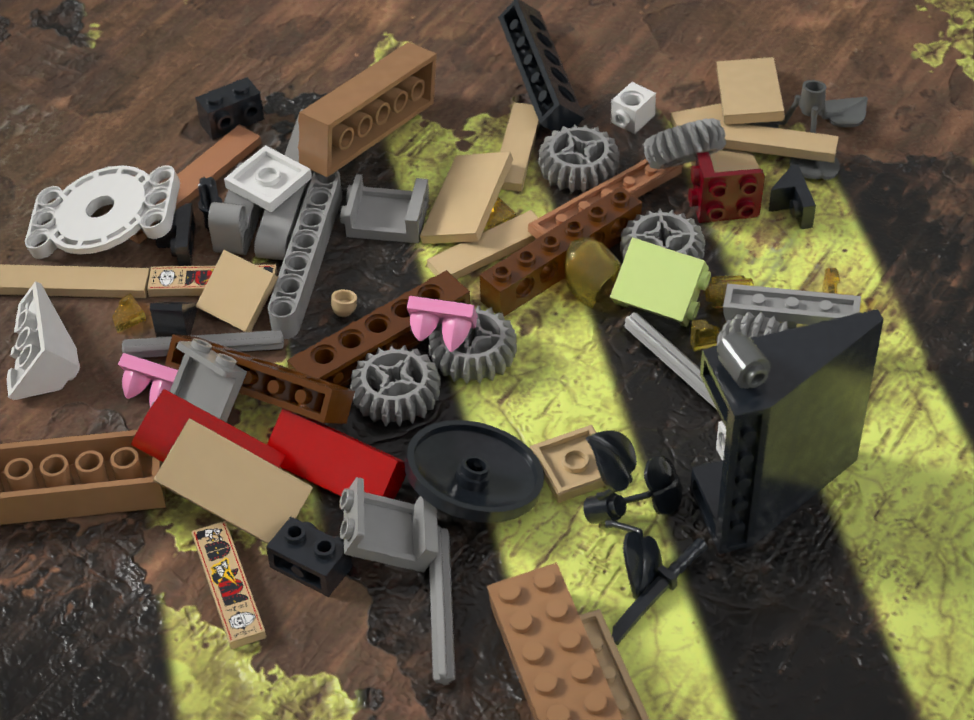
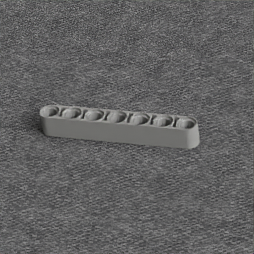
M297 118L285 156L299 163V124ZM311 179L274 211L269 212L265 209L255 239V256L257 258L284 260Z
M338 170L329 177L317 172L313 173L278 275L279 277L268 304L271 331L281 330L284 339L293 338L300 331L342 201L341 180Z

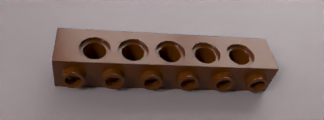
M620 186L479 275L480 301L488 308L492 307L495 314L503 313V317L620 243L623 229L626 228L628 221L635 220L637 214L642 215V201Z
M446 270L428 279L416 288L403 293L400 297L384 306L378 307L375 311L361 319L350 323L347 327L331 336L325 337L308 349L297 353L287 360L288 368L345 387L351 383V376L353 370H356L358 361H365L367 353L376 355L378 347L383 351H387L391 345L395 350H400L404 345L409 350L424 341H418L412 332L410 315L407 310L409 296L470 304V291Z
M172 334L165 366L176 370L179 369L185 353L176 348L179 341H192L193 338L201 339L212 345L211 350L217 354L221 353L234 358L237 361L236 365L247 371L239 393L322 423H347L355 393L354 390L199 337Z

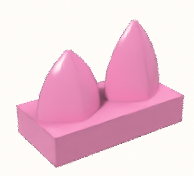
M409 296L407 310L410 315V326L418 341H422L432 334L439 323L442 324L444 343L448 350L453 352L464 342L470 328H476L478 316L474 305Z
M126 353L122 354L118 363L124 370L122 388L127 399L140 394L149 382L152 383L149 397L150 408L163 389L170 392L178 372L176 369Z

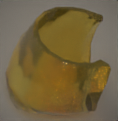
M590 237L579 238L570 243L566 252L565 276L567 287L579 301L592 308L596 304L595 297L598 291L609 278L615 285L622 265L603 243Z

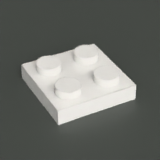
M265 145L224 178L227 189L272 212L312 178L310 168Z

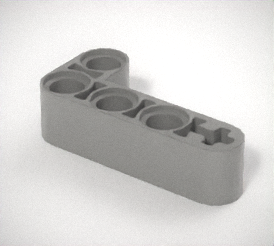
M239 162L238 165H237V167H236V169H237L241 164H243V162ZM229 189L224 203L212 202L208 214V225L214 252L222 253L223 250H226L232 254L246 255L263 208Z

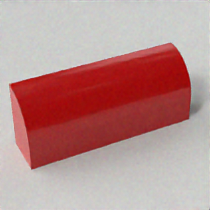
M166 389L162 390L147 412L131 442L132 446L164 462L190 418L280 468L286 457L285 454Z
M283 408L267 443L268 446L286 455L280 466L281 468L339 496L342 495L344 489L350 488L357 477L364 479V492L394 499L406 476L405 461L319 421Z

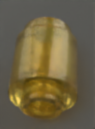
M744 275L713 276L705 290L706 301L711 302L713 308H723L727 284L754 286L752 278H745Z

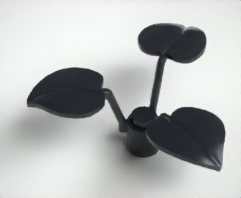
M612 430L601 431L586 437V440L594 453L598 471L608 489L604 492L596 493L595 496L587 497L584 501L583 511L585 518L591 524L605 523L606 528L614 527L628 532L623 541V555L633 599H636L657 578V569L662 565V556L658 544L652 536L643 537L641 528L617 522V520L625 515L627 510L626 504L650 497L657 514L668 515L675 512L681 503L682 486L672 462L664 456H654L647 461L644 469V479L649 491L624 498L616 494L615 492L625 490L633 480L630 473L634 471L637 465L636 453L631 441L623 433Z

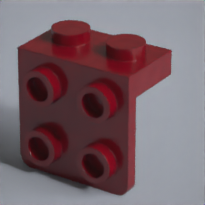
M699 152L696 154V164L691 166L690 170L693 188L688 191L690 207H695L699 223L756 218L760 215L765 180L762 169L715 172L709 152Z

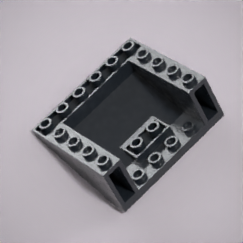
M878 309L854 313L828 321L824 320L793 329H785L759 337H750L771 364L765 382L754 388H741L718 359V345L702 350L700 376L726 428V437L722 461L707 462L692 468L690 490L719 554L755 545L857 461L884 321Z

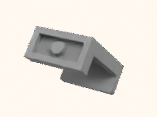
M356 174L353 185H348L347 206H342L340 214L341 224H345L346 237L419 243L429 205L428 179L416 178L413 191L365 187L362 175Z
M193 338L192 341H179L176 348L185 353L170 392L227 422L247 371L237 366V361L234 358L221 353L217 354L211 350L212 345L204 340Z
M357 477L349 489H344L340 499V509L344 510V520L340 529V537L344 539V554L425 572L439 553L436 507L425 501L421 496L415 504L366 493L364 492V479Z

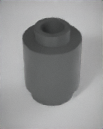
M733 332L726 335L717 346L718 359L741 388H754L765 382L771 364L750 337L742 335L740 332Z

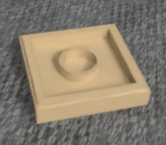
M223 250L195 307L245 332H251L279 276Z
M592 425L530 446V449L541 463L544 479L558 503L606 486L598 471L594 453L586 440V437L597 433Z

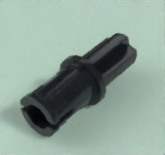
M202 177L199 179L198 184L200 195L198 207L203 212L205 229L207 228V231H209L208 214L212 202L223 203V201L218 196L215 179L212 177Z

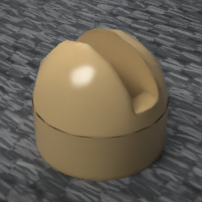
M344 289L333 292L331 296L333 312L340 317L351 315L357 306V295L350 290Z

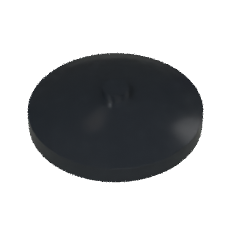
M443 421L421 429L411 439L405 457L404 467L406 476L414 490L425 501L445 513L470 521L504 522L526 514L537 503L544 483L541 463L527 445L506 431L474 421Z

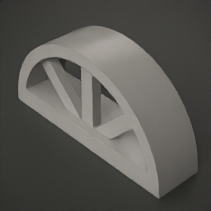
M727 284L723 313L727 322L734 319L737 314L745 316L749 311L754 316H757L762 312L767 318L775 315V320L778 322L787 321V328L793 329L797 328V324L810 325L824 320L828 321L859 313L861 296Z

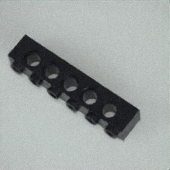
M514 0L498 18L540 125L551 131L556 130L561 132L563 126L569 129L573 128L575 124L578 127L585 118L541 12L521 0Z

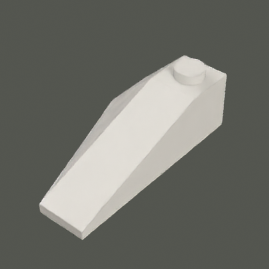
M35 281L18 304L14 332L19 334L16 344L11 348L10 357L15 358L16 361L14 369L10 368L7 373L8 398L12 400L61 390L68 380L71 381L76 377L80 368L75 344L42 284Z

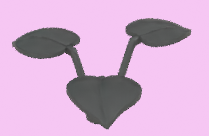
M807 80L802 85L801 96L795 95L794 103L786 115L784 113L783 121L747 124L779 128V125L787 124L799 105L801 112L811 117L810 133H816L818 114L822 119H829L830 123L835 126L855 127L861 125L865 120L868 98L866 96L825 101L826 85L818 80ZM794 157L790 159V167L798 164L803 177L810 179L823 178L830 180L838 175L840 163L836 157L833 163Z

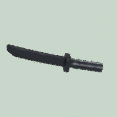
M697 538L669 567L666 568L661 565L657 569V578L613 626L612 637L616 645L623 640L638 620L668 588L673 591L677 587L679 575L708 549V545L703 539Z

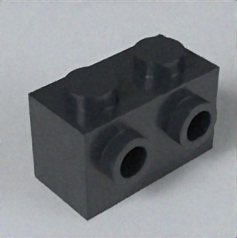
M248 77L195 97L200 125L212 140L227 135L238 125L247 127L264 120L261 92Z
M293 517L287 520L266 546L270 568L327 597L332 594L353 567L352 556L344 554V540L338 536L332 537L318 530L312 523L302 522Z

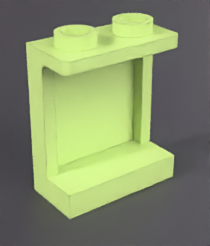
M632 237L610 298L617 305L626 308L629 305L677 321L681 326L687 327L689 321H694L698 314L700 302H697L700 291L706 290L711 272L708 271L709 267L704 260Z

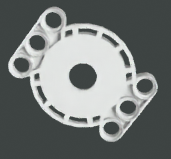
M168 165L156 168L150 175L136 167L111 166L95 170L80 177L63 191L57 186L47 187L36 198L25 245L34 258L43 259L50 256L57 248L73 254H92L108 250L123 243L140 229L143 230L148 238L157 239L163 237L172 227L180 179L174 168ZM169 178L167 181L160 183L162 180ZM162 199H165V200H164L163 202H161L160 204L154 205L156 202H158V201H160V200H162ZM114 204L113 208L105 215L91 217L99 208ZM52 219L50 222H48V223L42 225V224H43L44 222H46L47 220ZM159 220H162V221H161L160 223H158L157 225L150 227V225L153 224L154 222L159 221ZM43 241H46V242L43 243L42 245L37 246L39 243H41V242H43Z

